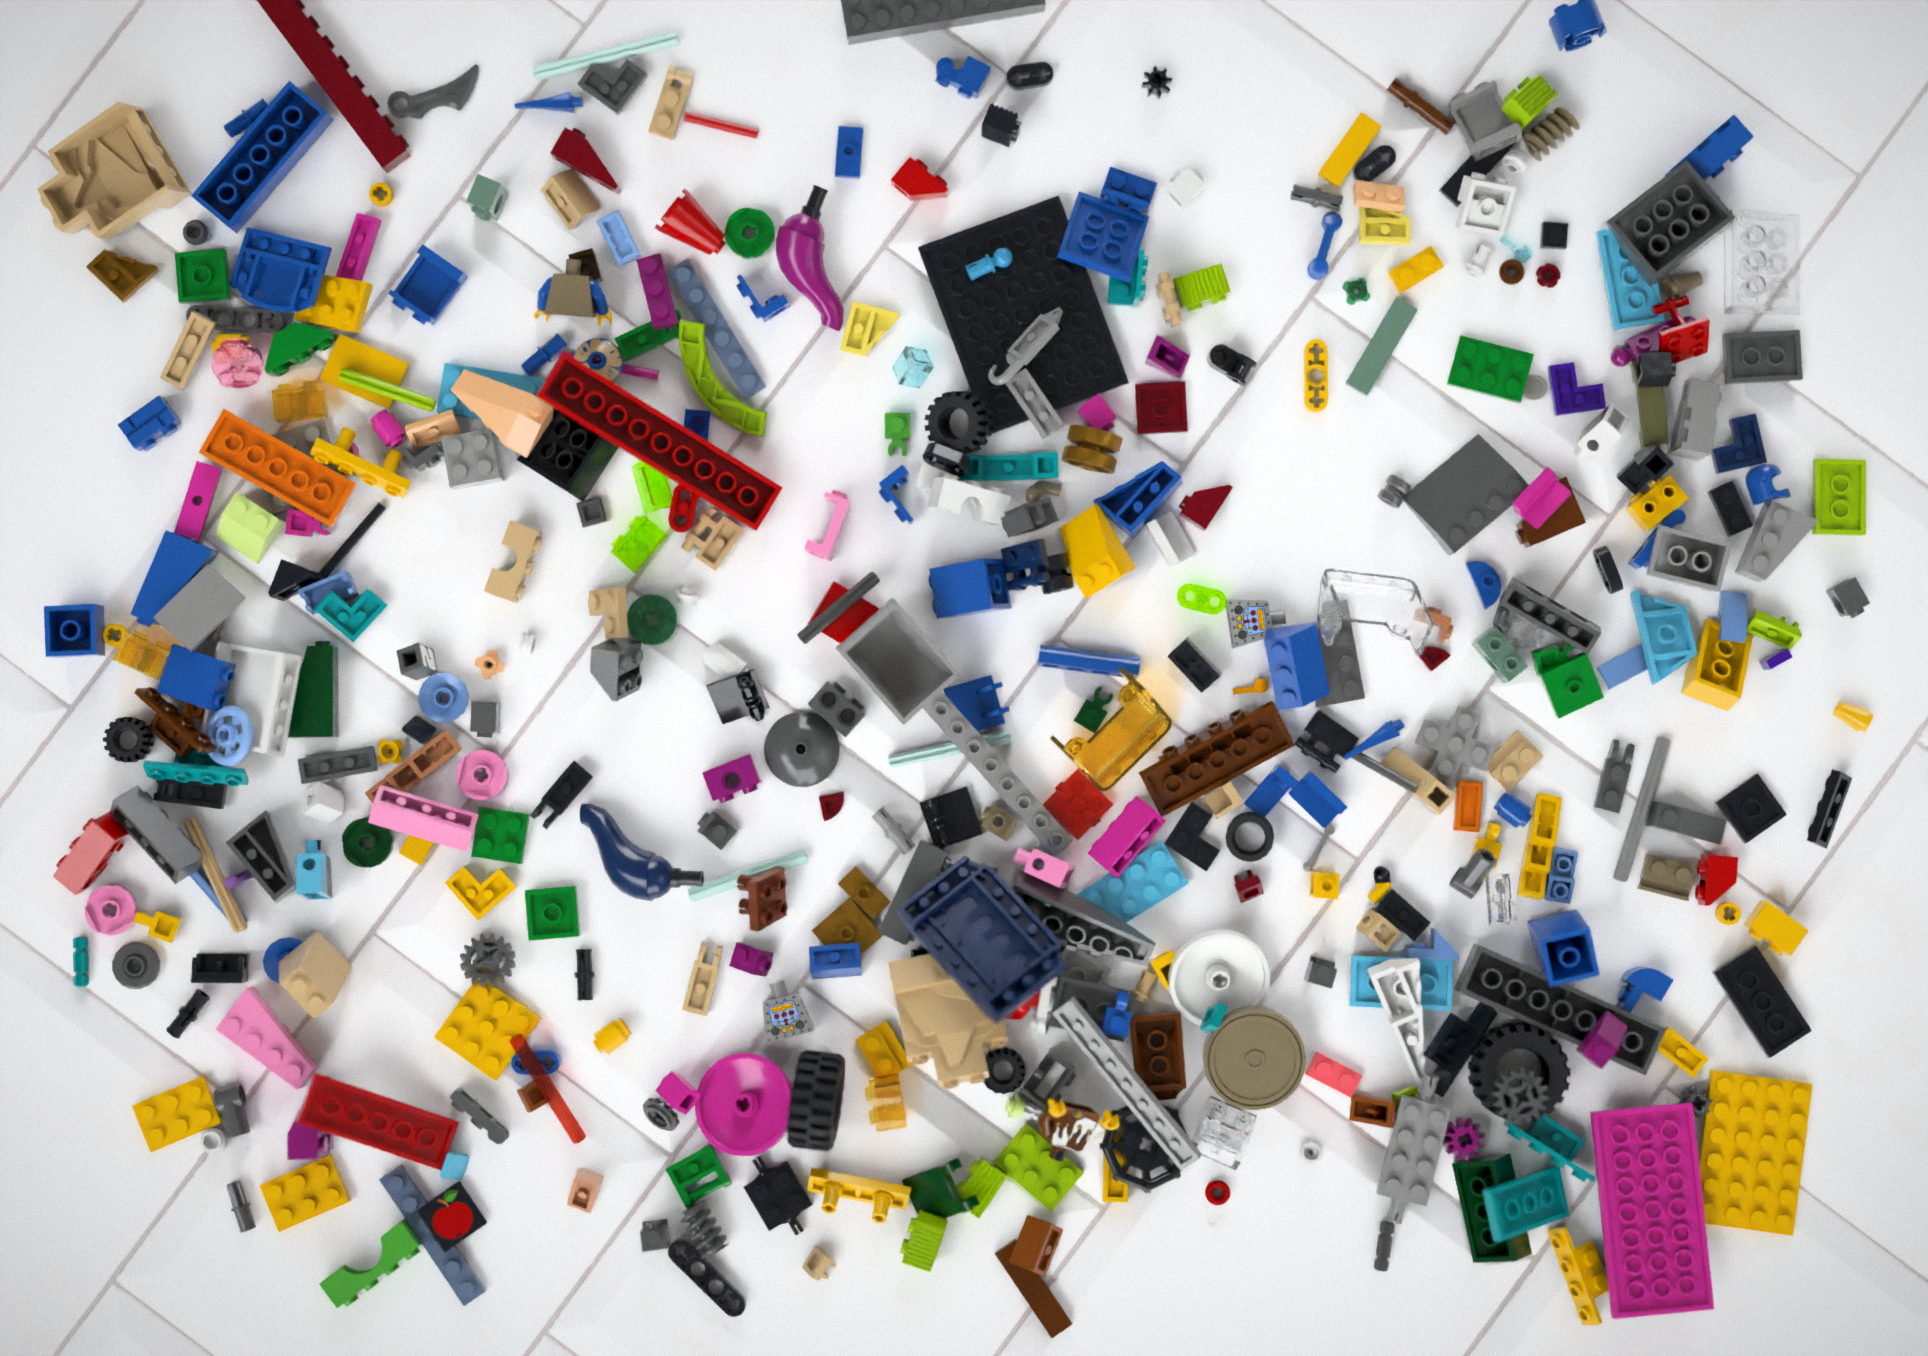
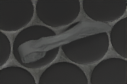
M475 64L455 80L412 96L404 91H395L388 97V108L395 117L422 119L426 113L437 107L446 106L461 111L474 89L479 66ZM399 98H404L408 102L407 108L403 111H397L394 108V102Z

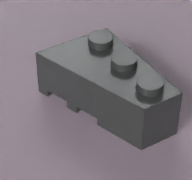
M267 810L225 842L274 902L278 903L296 889L294 876L270 813Z

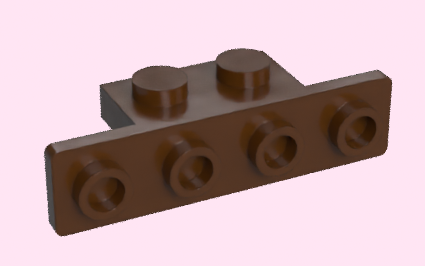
M148 687L135 690L134 693L156 713L148 728L180 758L188 757L192 748H195L200 753L216 751L217 747L211 742V738L194 727V723L190 719L183 717L175 705L167 702L161 696V693L156 692L157 689Z

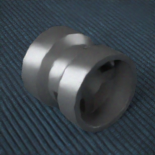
M1390 474L1386 480L1387 485L1384 489L1380 490L1377 497L1387 505L1399 509L1402 504V497L1408 494L1411 485L1403 479Z

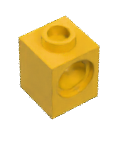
M1311 871L1309 896L1313 898L1338 899L1340 874Z

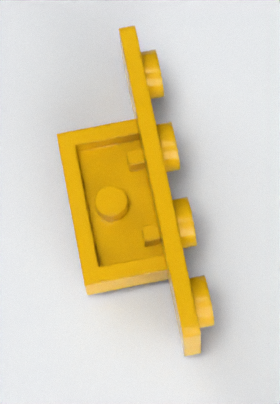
M1566 1227L1550 1228L1547 1230L1550 1243L1557 1256L1560 1269L1563 1272L1569 1293L1572 1296L1582 1324L1584 1326L1600 1325L1603 1321L1594 1299L1608 1291V1283L1594 1241H1586L1575 1248Z

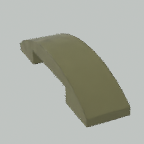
M1631 358L1632 383H1635L1641 428L1639 433L1640 449L1649 443H1655L1668 455V426L1663 387H1638L1636 361L1634 358Z

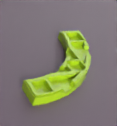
M680 319L679 349L685 373L698 397L716 416L736 429L764 437L768 412L756 409L738 400L722 385L715 375L706 351V324Z

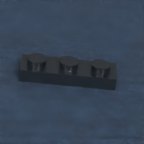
M1832 769L1830 776L1826 779L1822 799L1817 804V813L1814 821L1809 826L1807 841L1827 849L1852 777Z

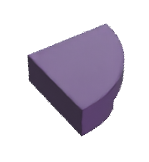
M246 869L237 875L234 874L226 878L224 883L227 889H230L254 877Z

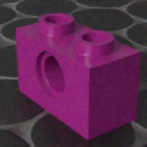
M751 754L702 772L712 800H719L720 804L734 799L733 794L739 791H743L744 795L758 789L757 784L762 783ZM733 772L740 778V782L736 787H730L726 782L727 776Z

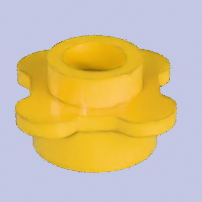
M381 739L378 742L379 755L377 759L381 764L386 762L400 764L402 762L401 748L403 747V742L401 740L387 741L386 739ZM389 749H392V754L388 753Z

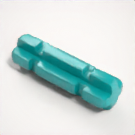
M87 937L73 938V948H75V952H73V972L76 974V976H73V985L76 987H84L89 984V975H86V972H89L88 951H86L88 947Z

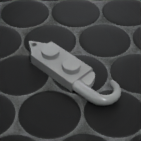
M1060 307L1045 315L1040 314L1007 350L1006 360L1010 366L1002 375L995 377L994 374L997 366L993 365L991 367L988 379L992 384L1002 385L1007 383L1052 339L1060 329L1058 324L1063 313Z

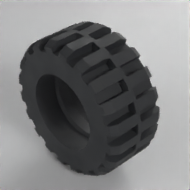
M1505 1023L1500 1028L1494 1027L1488 1030L1489 1034L1486 1037H1482L1479 1045L1472 1052V1061H1468L1467 1069L1470 1070L1468 1080L1469 1084L1473 1086L1474 1090L1472 1092L1475 1097L1480 1100L1487 1110L1505 1119L1506 1113L1501 1116L1497 1113L1500 1106L1492 1105V1102L1497 1100V1097L1491 1095V1091H1497L1498 1088L1493 1084L1494 1081L1497 1082V1066L1507 1052L1517 1048L1527 1049L1539 1059L1541 1065L1540 1077L1542 1078L1539 1085L1547 1086L1548 1089L1542 1093L1549 1097V1100L1542 1101V1105L1546 1107V1110L1539 1109L1537 1111L1540 1117L1536 1118L1532 1115L1530 1118L1537 1121L1543 1119L1542 1115L1545 1113L1550 1115L1555 1111V1104L1557 1102L1559 1104L1562 1103L1564 1100L1562 1094L1564 1090L1568 1091L1570 1085L1567 1082V1076H1571V1071L1566 1064L1569 1060L1566 1053L1562 1052L1560 1043L1553 1039L1552 1035L1546 1031L1525 1023ZM1534 1088L1531 1092L1533 1098L1536 1099V1092ZM1503 1093L1504 1103H1505L1506 1107H1508V1106H1507V1103H1508L1507 1095H1506L1505 1093ZM1523 1095V1096H1515V1097H1517L1518 1099H1522V1100H1523V1098H1524L1525 1095ZM1531 1106L1522 1108L1518 1113L1527 1111ZM1522 1118L1521 1123H1527V1122L1524 1120V1118Z
M814 1050L800 1052L792 1081L787 1119V1141L792 1147L823 1152L833 1148L839 1126L844 1091L845 1058L842 1055Z

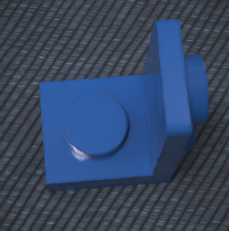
M742 275L737 276L739 284L736 287L743 298L748 296L753 303L749 307L756 319L761 317L764 322H767L790 307L784 294L780 297L778 295L770 297L765 301L766 305L761 307Z
M902 464L879 482L881 489L878 492L886 503L892 501L897 508L894 510V513L902 523L907 521L911 525L914 522L913 518L891 491L893 487L898 490L908 482L906 477L909 476V472Z
M1276 765L1245 800L1244 804L1253 812L1260 813L1266 817L1289 789H1293L1299 781L1282 766Z

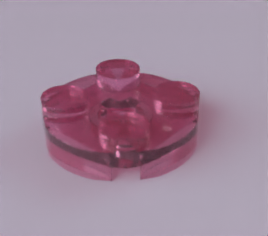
M229 339L220 344L213 353L211 367L222 386L246 388L258 383L263 372L264 359L257 347L254 348L248 344V341L243 339ZM234 359H238L239 363H244L241 368H236L232 364Z

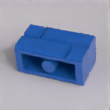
M159 395L120 422L118 427L134 449L149 451L157 445L156 440L163 435L168 437L178 430L177 426L182 421L173 411L168 401Z

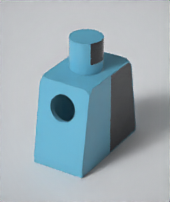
M321 840L305 841L306 854H298L296 858V894L306 900L333 899L330 857L321 853Z

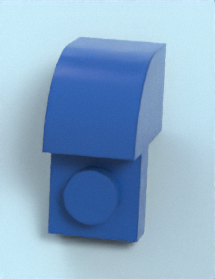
M1648 967L1632 968L1620 978L1628 983L1627 988L1623 987L1619 992L1616 1006L1631 1013L1642 993L1654 1000L1662 1001L1674 979L1656 969Z

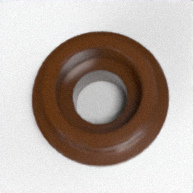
M1507 260L1499 268V277L1506 284H1517L1524 277V267L1517 260ZM1509 268L1513 269L1515 276H1509L1507 270Z

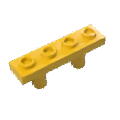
M344 427L335 445L320 438L316 439L310 453L316 461L322 464H331L337 467L343 474L359 477L365 484L369 486L376 485L393 497L404 498L411 481L395 474L403 457L400 452L390 449L380 467L348 452L356 436V432Z
M811 1167L807 1191L824 1194L822 1211L828 1214L836 1212L839 1197L874 1204L872 1221L882 1224L887 1220L889 1207L907 1210L911 1187Z

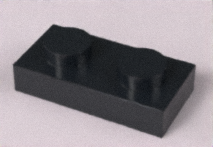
M1733 480L1707 491L1728 537L1753 527Z
M1393 889L1375 907L1414 942L1431 923Z

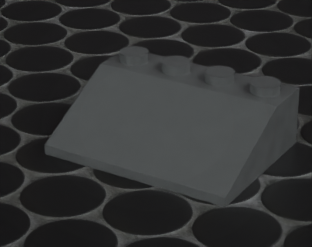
M1686 160L1606 223L1635 270L1652 287L1730 227L1736 217Z
M1477 434L1412 488L1408 494H1405L1402 500L1450 556L1513 505L1512 502L1529 485L1512 465Z

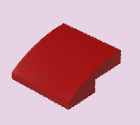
M833 581L807 624L811 623L849 590ZM861 597L823 629L821 633L838 643H843L880 608Z

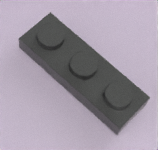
M374 746L297 759L301 784L378 771Z

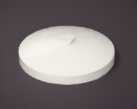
M1229 930L1208 931L1189 940L1175 955L1168 973L1169 991L1180 1013L1193 1023L1201 1025L1208 1007L1220 1002L1227 1006L1225 1014L1244 1006H1261L1269 990L1270 970L1263 952L1250 938Z

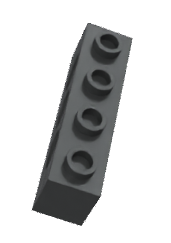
M1514 577L1511 578L1499 598L1500 605L1586 654L1590 653L1602 634L1600 626Z

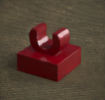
M1246 870L1248 879L1243 881L1239 879L1238 875H1234V886L1240 903L1264 894L1258 875L1253 876L1251 870Z

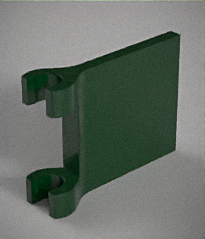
M959 1158L902 1179L904 1186L911 1187L909 1198L917 1215L919 1210H922L928 1214L932 1213L945 1219L959 1213L971 1211L973 1207L980 1204L976 1195L962 1200L951 1174L956 1172V1169L963 1167Z

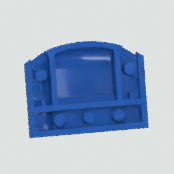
M247 227L230 280V286L233 289L237 288L243 299L266 310L298 312L315 306L332 248Z

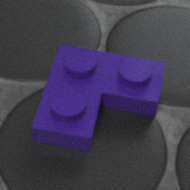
M1574 362L1547 367L1555 416L1603 410L1606 408L1603 383L1578 387Z

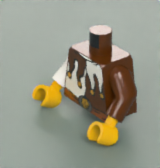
M1051 1097L1047 1100L1046 1108L1037 1117L1042 1138L1052 1145L1049 1157L1061 1162L1064 1160L1067 1149L1080 1152L1085 1145L1105 1129L1114 1130L1119 1127L1118 1115L1112 1117L1110 1111H1104L1103 1117H1100L1091 1107Z

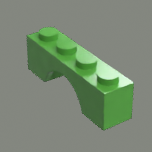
M403 1219L380 1237L382 1254L375 1267L367 1270H356L344 1264L319 1283L336 1308H339L342 1304L348 1307L359 1299L357 1293L363 1288L368 1292L380 1283L377 1279L383 1273L389 1276L400 1267L398 1265L400 1260L405 1257L409 1261L420 1252L418 1247L422 1243L406 1219Z

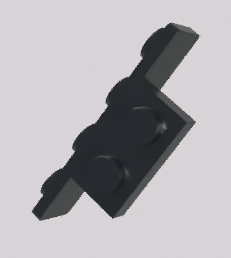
M1480 1002L1467 1022L1450 1012L1423 1053L1425 1057L1438 1065L1433 1072V1075L1439 1077L1435 1094L1441 1098L1444 1097L1497 1016L1496 1011Z

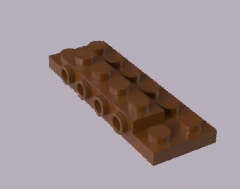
M1273 701L1264 704L1250 713L1248 710L1243 711L1241 709L1233 711L1229 714L1230 719L1223 723L1219 721L1213 722L1207 726L1206 732L1200 735L1194 733L1184 739V744L1178 747L1172 745L1162 751L1163 755L1158 757L1159 762L1138 772L1158 813L1162 817L1295 746Z

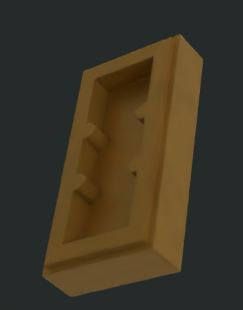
M856 866L838 883L873 920L891 902Z

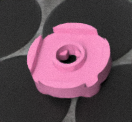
M476 750L460 760L456 769V780L462 792L469 798L488 800L497 797L505 788L508 780V770L505 761L498 754L489 750ZM485 768L486 773L489 774L488 779L479 782V777L475 776V773Z
M105 885L95 889L90 894L87 907H85V918L94 931L113 936L122 934L132 927L136 912H138V904L136 898L128 889L122 885ZM109 903L117 907L114 917L112 914H106V910L109 909Z

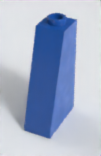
M166 530L130 613L138 617L136 622L151 627L152 624L160 625L153 617L207 564L210 565L217 557L219 551Z

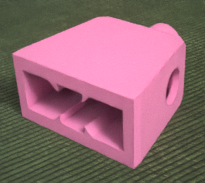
M1019 848L1014 857V862L1025 866V873L1063 889H1066L1075 868L1074 865L1033 848L1032 852ZM1040 860L1044 861V867L1042 870L1037 868V864Z

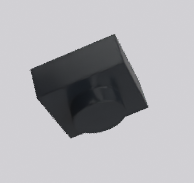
M1542 222L1540 248L1565 250L1567 248L1568 223Z

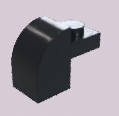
M1649 443L1633 455L1634 459L1616 477L1635 495L1651 479L1655 482L1658 481L1674 465V462L1655 443Z

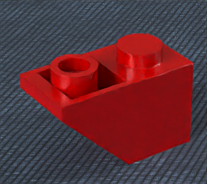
M909 157L891 178V185L910 201L946 198L949 194V189L946 187L948 183L939 175L934 177L927 171L929 169L928 166L918 158L915 161Z
M1701 854V859L1697 862V874H1700L1699 885L1697 884L1695 888V899L1698 900V905L1710 906L1737 883L1738 857Z

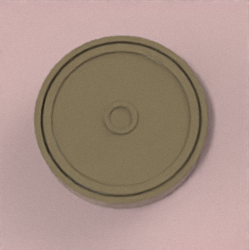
M1244 1006L1226 1013L1219 1028L1207 1034L1203 1045V1066L1211 1087L1223 1100L1238 1108L1261 1110L1280 1104L1297 1089L1305 1072L1306 1053L1297 1029L1284 1015L1271 1008Z

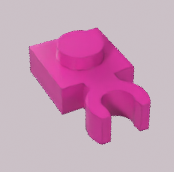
M288 509L285 534L313 537V530L324 536L331 535V532L323 530L321 527L323 522L301 510Z

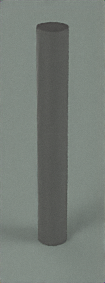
M1361 752L1352 757V759L1414 794L1417 791L1418 784Z

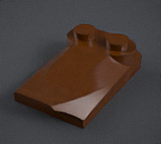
M1160 1011L1132 1015L1129 1027L1134 1071L1158 1100L1176 1099L1183 1089H1187L1181 1013L1179 1011Z

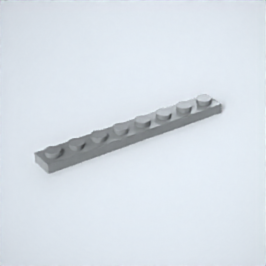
M1074 996L1057 1007L1052 1014L1180 1171L1199 1160L1202 1156L1199 1149Z

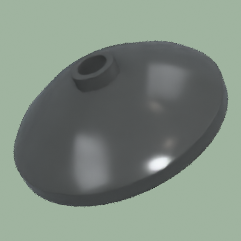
M794 712L777 720L768 731L764 743V756L770 771L780 781L795 787H809L825 780L836 767L840 754L839 740L833 727L821 716L810 712ZM799 744H803L806 748L803 754H799L796 751V747Z

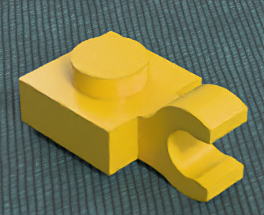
M1488 822L1484 839L1476 837L1471 857L1478 848L1486 849L1493 854L1498 862L1503 844L1497 843L1496 839L1501 825Z
M157 910L155 916L142 911L136 912L133 921L150 927L147 935L173 943L182 919Z

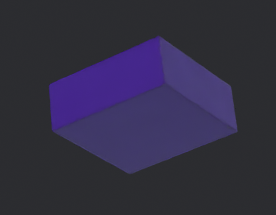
M1788 648L1780 649L1759 661L1763 670H1771L1793 656Z

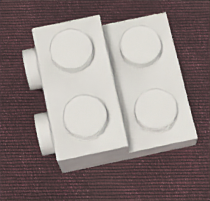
M1472 172L1471 176L1464 175L1457 200L1461 201V206L1455 227L1503 236L1517 187L1508 184L1509 179L1494 176L1493 180L1486 179L1487 175L1478 172Z

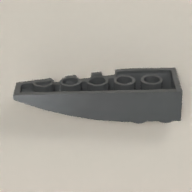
M1022 870L1020 871L1012 890L1059 939L1061 946H1066L1067 950L1076 951V949L1090 951L1092 955L1101 956V954L1113 956L1116 960L1147 966L1156 946V943L1094 903L1066 889L1059 888Z

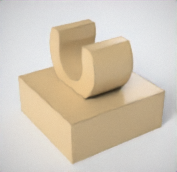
M814 1246L802 1268L811 1278L820 1281L821 1278L829 1279L830 1276L825 1272L829 1266L835 1268L837 1265L823 1249Z

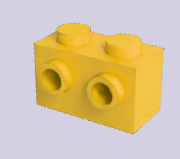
M1671 475L1661 477L1656 482L1652 480L1648 484L1650 489L1643 494L1639 491L1628 500L1631 504L1625 510L1643 532L1650 530L1689 499Z
M1765 900L1758 902L1743 923L1744 926L1749 928L1747 932L1749 935L1759 941L1761 939L1767 941L1770 944L1768 948L1779 956L1782 954L1792 956L1809 932L1805 927Z

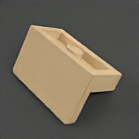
M573 169L552 175L540 189L569 230L576 228L585 216L595 213L600 209L597 201Z

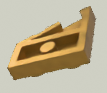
M105 249L86 266L123 303L159 271L153 264H144L136 261L134 258L122 257Z

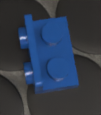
M1110 166L1100 197L1116 205L1118 203L1128 206L1127 209L1142 213V211L1147 213L1157 182Z

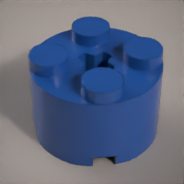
M1578 0L1576 4L1568 6V4L1560 5L1553 10L1555 15L1548 21L1559 51H1562L1563 48H1565L1566 52L1580 49L1593 43L1591 38L1598 34V37L1601 38L1607 32L1597 3L1594 0Z

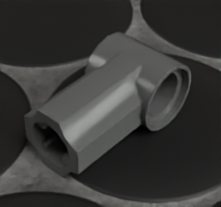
M1478 848L1464 868L1460 867L1456 871L1449 886L1472 899L1481 888L1484 878L1495 866L1497 859L1490 851Z
M236 1084L214 1090L215 1106L222 1114L227 1138L249 1133L250 1128L244 1107L246 1105V1095L243 1086Z

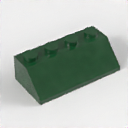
M1511 1153L1489 1154L1470 1158L1468 1161L1453 1162L1452 1167L1473 1263L1514 1262L1532 1254L1528 1231L1501 1242L1493 1241L1483 1190L1516 1179Z

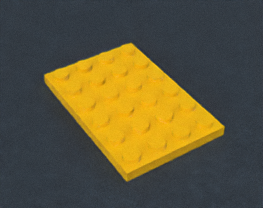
M1709 1070L1706 1098L1712 1099L1713 1102L1708 1103L1707 1108L1710 1113L1704 1112L1698 1154L1705 1224L1793 1236L1813 1084Z

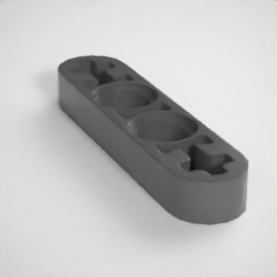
M193 305L186 313V320H188L192 311H200L205 316H211V320L217 322L214 330L275 334L286 328L287 324L283 314L266 309ZM222 312H228L230 315V321L226 325H220L217 320L218 315ZM246 314H253L255 316V323L251 327H245L242 322L243 317ZM263 314L262 318L264 320H273V316H275L276 319L280 320V323L275 324L274 328H272L270 324L262 323L260 315Z

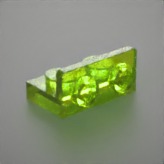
M642 515L641 518L636 516L628 525L630 530L624 536L620 534L611 544L613 549L610 552L633 573H636L669 537L645 515Z

